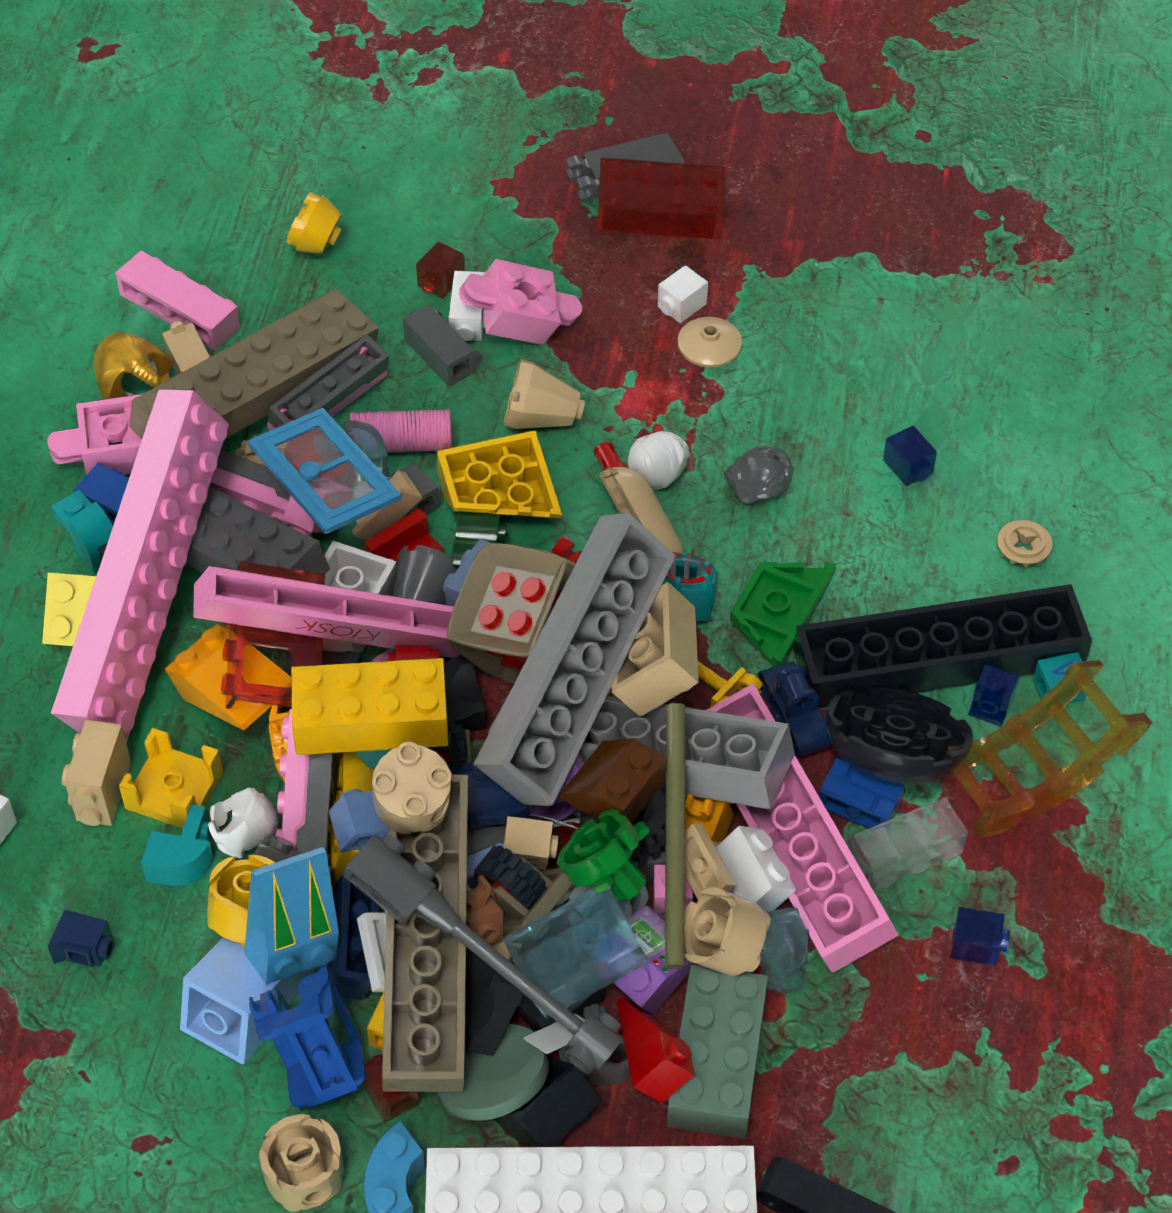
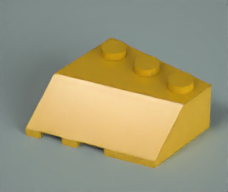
M536 431L437 451V475L445 501L453 511L562 518V512Z

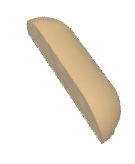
M613 467L600 472L599 477L620 514L630 513L671 552L682 553L684 551L680 538L643 475L627 467Z

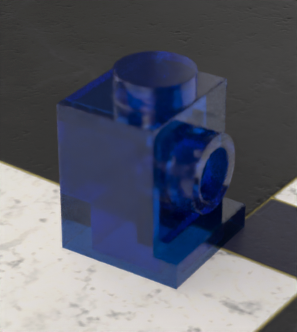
M985 664L975 686L968 715L1002 727L1013 703L1019 676Z

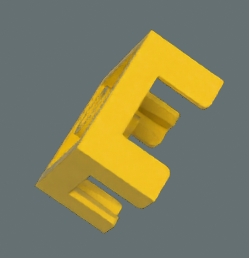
M152 728L145 740L148 759L133 783L131 774L126 773L119 784L124 807L126 810L183 829L191 804L205 807L224 774L219 750L203 745L201 747L203 759L174 750L169 734Z

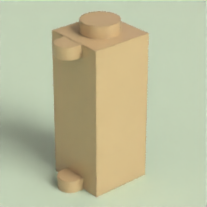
M175 321L170 326L171 330L162 333L165 353L173 361L172 368L176 376L210 358L193 323L183 325L181 321Z

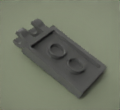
M668 132L583 153V159L578 156H571L566 159L570 168L566 171L570 182L577 181L581 189L577 191V196L581 202H588L594 198L601 197L605 203L690 181V171Z

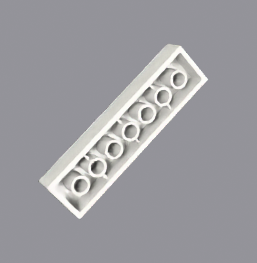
M754 1146L427 1148L425 1213H757Z

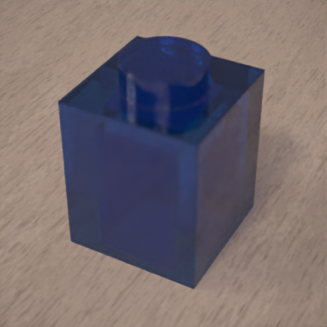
M913 425L886 438L883 461L903 484L908 486L916 481L927 479L934 472L937 451Z
M959 907L954 924L950 958L996 966L999 953H1007L1010 930L1003 929L1005 914Z

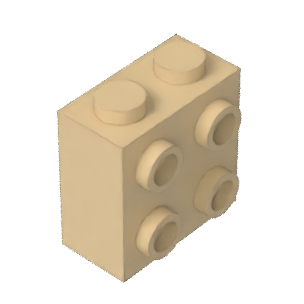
M85 720L81 733H77L74 737L72 747L74 755L71 763L66 764L63 769L62 785L66 786L68 804L73 808L76 821H81L89 826H98L99 824L112 826L122 797L119 784L125 774L130 772L132 766L122 725Z

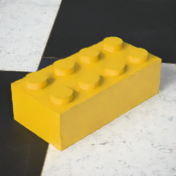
M443 658L291 667L292 731L296 755L390 750L398 748L405 742H413L418 746L424 747L448 746Z

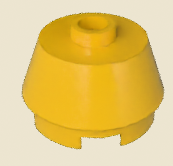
M309 192L304 200L306 205L302 207L291 225L286 243L296 247L295 251L322 255L329 244L335 245L342 229L338 227L342 213L324 195L320 197Z

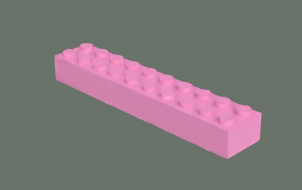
M158 390L51 711L52 715L79 733L82 731L85 720L122 725L127 744L130 731L134 726L137 709L145 692V684L156 657V650L162 631L166 626L171 603L176 595L179 578L187 560L188 550L197 529V522L203 504L206 501L207 491L217 467V460L229 423L194 390Z

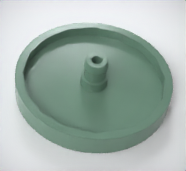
M508 1024L506 1034L500 1041L494 1056L464 1049L463 1092H437L444 1107L459 1118L481 1121L507 1115L530 1101L543 1086L549 1071L548 1054L523 1039L534 1032L524 1026Z

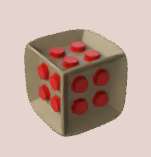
M502 543L484 545L470 566L453 608L447 632V639L450 645L486 673L515 684L576 563L559 555L538 549Z

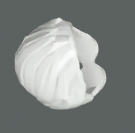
M655 432L638 438L629 451L628 466L630 469L643 475L652 490H660L677 480L686 468L690 458L689 446L672 432Z
M248 787L233 794L227 800L212 805L210 808L211 822L208 823V827L217 848L224 854L232 857L236 856V858H244L245 851L257 847L265 837L272 838L279 825V817L273 803L263 793L256 791L255 788ZM232 810V821L220 831L219 826L225 824L227 813Z

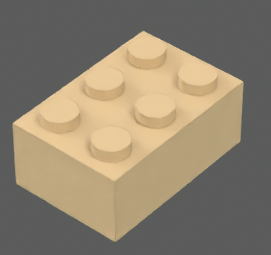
M669 582L660 587L611 686L612 693L639 717L661 707L668 700L690 690L699 683L695 606Z

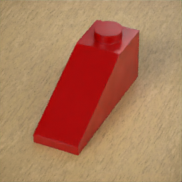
M621 997L617 1001L632 1086L663 1103L695 1076L691 1050L682 1039L676 1036L651 1013Z

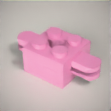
M499 259L494 260L483 276L471 273L459 289L460 299L465 305L483 309L486 334L544 345L559 325L570 327L582 312V305L576 296L556 292L553 271Z
M140 395L76 404L79 428L52 432L48 437L47 444L52 460L58 465L83 461L86 474L97 463L110 469L115 468L122 472L123 475L131 474L142 441L130 428L131 403L134 398ZM121 441H122L121 444L111 445L112 443H117V442H121Z

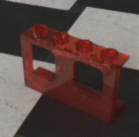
M242 561L236 571L325 585V574ZM224 622V627L229 628V639L225 640L222 653L223 661H228L227 673L223 674L221 681V694L226 695L225 708L231 709L236 700L292 707V680L291 686L284 688L248 683L243 679L244 646L256 645L285 649L292 654V667L322 665L323 638Z

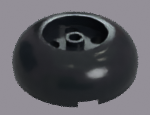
M868 686L867 693L854 694L855 692L851 689L840 692L831 699L828 705L826 730L835 751L855 769L883 781L918 785L942 780L961 767L972 746L973 732L965 719L957 721L950 715V707L915 692L891 687Z

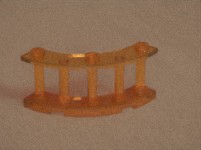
M1100 660L1078 661L1072 664L1066 670L1065 677L1039 702L1023 714L1011 717L1003 727L972 742L965 762L952 774L955 775L981 809V816L972 826L980 838L1013 829L1017 825L1015 820L1027 814H1030L1034 819L1066 801L1104 773L1105 770L1101 765L1116 752L1122 757L1153 724L1145 713L1121 714L1094 682V676L1104 666ZM1081 690H1083L1110 723V729L1096 743H1093L1064 708ZM1052 717L1081 751L1080 757L1065 768H1059L1031 734ZM1017 742L1021 743L1048 777L1047 780L1031 789H1025L998 756V753L1008 749ZM962 745L948 747L944 760L947 758L948 751L961 750ZM984 761L1012 797L1000 801L992 800L968 768Z

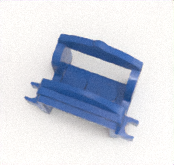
M327 965L319 968L318 972L305 977L298 986L300 1004L295 1008L290 1009L278 988L267 990L265 993L260 994V1000L255 1002L253 997H249V1006L254 1017L256 1033L261 1041L273 1040L287 1069L289 1100L293 1107L303 1110L304 1106L311 1108L358 1090L357 1086L366 1079L365 1054L361 1035L346 1001L345 994ZM335 1008L351 1040L342 1045H339L327 1020Z

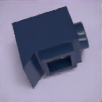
M64 910L48 944V949L54 964L67 959V961L88 967H93V965L101 967L104 959H109L113 952L115 938L112 937L107 920Z

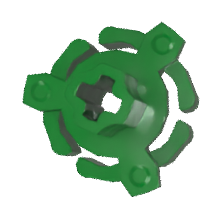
M619 810L604 811L598 817L600 823L597 824L594 819H589L572 834L569 842L558 855L557 865L576 887L592 884L597 894L610 889L619 901L623 899L630 900L639 894L641 888L647 883L645 876L633 863L630 856L638 846L639 841L650 830L641 821L633 826Z

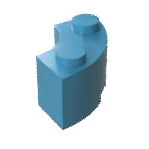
M400 1121L384 1134L368 1161L364 1179V1193L368 1213H414L409 1195L415 1181L425 1172L424 1155L422 1149Z

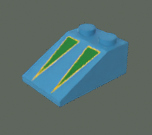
M321 847L252 870L244 953L264 983L267 985L281 979H288L297 973L314 967H321L330 961L336 960L339 931L325 849Z

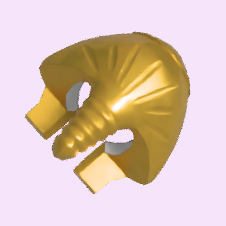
M116 332L105 337L99 344L93 359L94 373L103 400L133 396L132 393L123 391L121 386L123 374L132 373L141 381H145L146 384L155 388L170 379L168 373L173 365L171 357L159 347L143 338L125 332Z

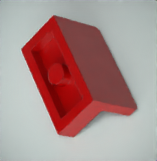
M420 508L364 542L366 552L396 562L398 554L404 546H408L407 551H415L416 546L421 545L444 553V548L429 534L428 516Z

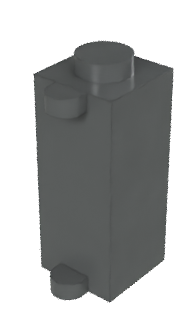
M429 304L403 318L405 341L448 387L475 373V366L482 361L483 356L478 351L474 352L442 318V314L438 309H434Z

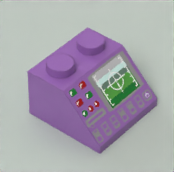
M648 906L613 926L586 957L636 1004L652 1014L658 1011L689 974L690 965H696L684 956V968H665V921Z

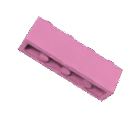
M140 251L115 272L121 296L170 325L175 321H181L183 325L193 323L203 344L214 351L241 328L238 308L231 300L224 299L213 293L207 286L200 285L189 279L183 272L176 271L165 265L157 257H152Z

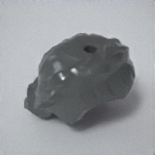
M767 445L756 446L744 455L739 456L734 464L724 471V476L742 503L754 504L758 500L779 497L789 487L794 468L787 454L780 449Z

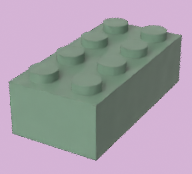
M690 965L679 1038L691 1050L695 1076L670 1096L667 1127L746 1139L767 989V975L743 972L736 976H730L703 966Z

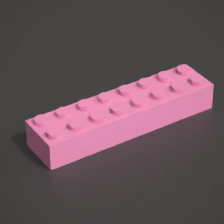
M753 683L705 710L775 721ZM794 755L771 809L737 804L749 827L763 829L772 839V847L780 861L788 868L789 878L796 888V891L788 898L830 971L834 973L894 939L899 934Z

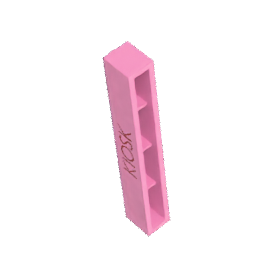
M209 566L194 583L193 618L395 649V645H430V649H439V656L455 658L461 655L450 645L447 639L448 625L453 606Z

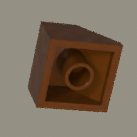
M635 738L602 741L560 793V798L600 821L598 817L602 812L619 810L632 824L666 781L667 756Z

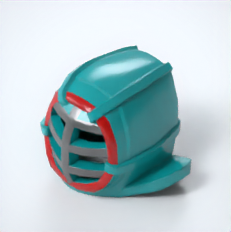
M682 551V553L672 552L676 557L662 585L669 582L695 606L696 621H709L717 592L716 569L710 561L688 554L687 551Z

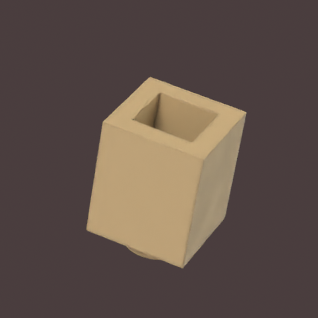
M507 816L503 841L504 850L507 848L512 851L513 855L518 854L525 858L535 868L546 870L548 859L556 858L558 836L551 835L553 822Z

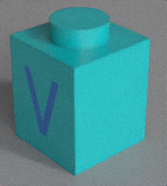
M1078 652L1038 660L1033 677V683L1044 709L1085 701L1089 686L1092 685L1093 681L1089 666L1083 664Z

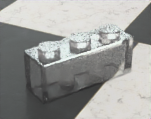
M945 797L847 837L846 844L871 888L878 887L882 889L892 885L898 878L907 874L917 875L922 873L931 864L941 860L950 861L957 858L964 851L968 831Z

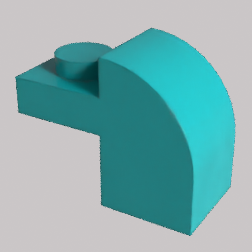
M77 490L50 508L54 518L72 536L77 555L94 573H97L99 570L98 563L101 562L98 547L108 543L113 525L97 502L92 504L80 490Z
M191 804L181 836L151 831L141 860L146 882L168 886H182L198 880L210 869L214 858L210 845L212 835L208 827L209 820L206 807Z

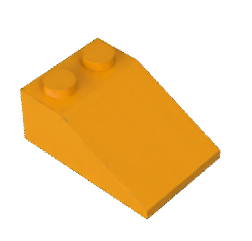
M218 624L206 630L198 641L187 650L178 654L175 660L165 668L184 701L243 731L273 705L277 697L284 696L292 688L291 676L238 633Z

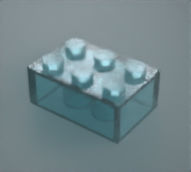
M610 888L600 894L591 889L502 938L515 966L566 1008L650 962ZM535 1004L539 1011L542 1013V1015L545 1017V1019L551 1017L542 1008Z

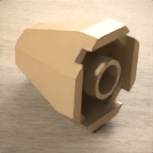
M520 359L503 423L504 426L515 429L570 426L573 424L574 419H581L585 401L580 399L581 393L534 362Z

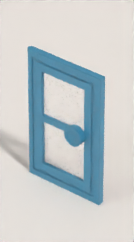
M324 408L248 440V446L325 535L397 502L403 497Z

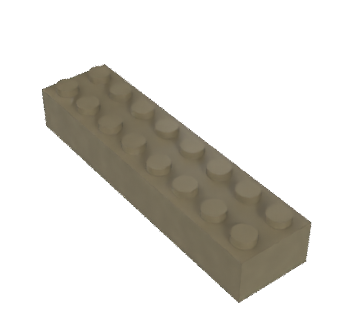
M334 289L134 398L131 403L130 428L141 439L143 438L158 390H194L229 423L226 436L228 438L267 416L270 406L366 334L376 342L379 327L337 289Z
M451 775L449 810L441 823L424 833L418 831L411 832V834H400L389 828V835L396 838L404 846L405 851L400 856L411 865L417 860H421L433 869L435 876L431 881L437 885L436 889L459 915L460 921L466 925L468 775ZM386 913L382 1089L384 1092H463L466 946L451 933L447 934L415 914L403 926Z

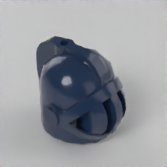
M475 761L461 767L454 774L468 775L467 826L470 832L489 825L506 824L507 816L525 818L533 810L534 805L522 804L473 765Z

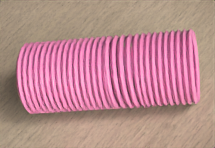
M449 408L447 410L425 409L424 411L398 410L394 412L375 411L373 413L371 411L370 413L368 411L367 413H350V438L366 454H387L388 452L394 454V452L405 453L406 451L413 453L414 450L416 453L418 450L420 453L421 451L437 452L438 450L452 448L451 412Z

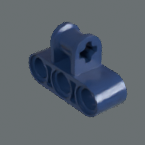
M791 661L759 671L758 678L763 683L760 690L775 721L789 724L794 754L796 758H800L831 748L832 744L827 734L826 721L818 708L819 696L814 689L810 688L806 680L805 668Z

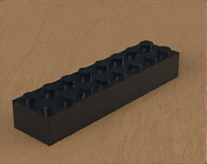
M1072 584L799 625L796 626L794 654L797 664L803 666L806 670V680L810 688L814 689L819 696L818 707L829 705L834 696L848 689L854 691V694L867 693L868 686L891 687L917 692L1035 673L1038 660L1075 652L1079 653L1085 665L1091 648L1092 638Z

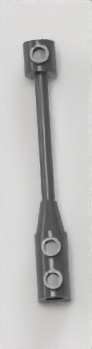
M387 834L382 840L376 835L371 837L346 865L343 877L403 926L415 914L447 934L451 933L574 1035L567 1043L569 1049L565 1052V1056L576 1068L586 1074H590L594 1068L599 1070L623 1040L617 1034L621 1029L620 1023L605 1012L599 1018L591 1013L585 1022L580 1020L460 921L459 915L436 889L437 885L431 881L435 876V872L430 866L421 860H417L411 865L400 856L405 851L404 846L391 835Z

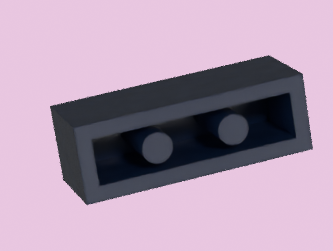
M343 872L332 889L339 936L336 960L327 963V966L336 978L346 998L363 1000L370 991L371 984L357 918L364 913H379V905L343 877Z

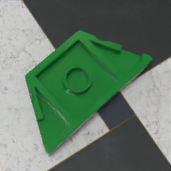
M760 562L730 613V621L774 667L784 664L794 647L796 626L807 624L835 574L836 564L825 563L824 568H804V562H790L788 564Z

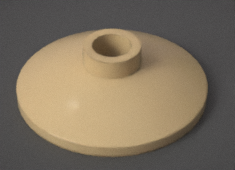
M717 317L694 319L684 325L678 335L680 353L689 362L702 367L726 365L739 355L742 347V338L738 329L730 322Z

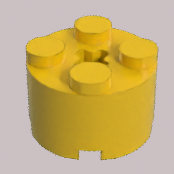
M248 855V859L236 861V856L226 858L219 862L210 874L207 925L223 938L238 942L243 947H245L251 871L276 863L260 855Z

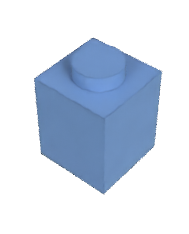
M360 789L346 791L328 811L340 852L360 850L374 835L382 840L389 834V828L376 814L372 792H362Z

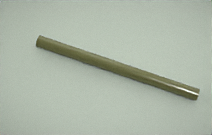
M671 703L666 706L665 968L682 969L684 968L685 705Z

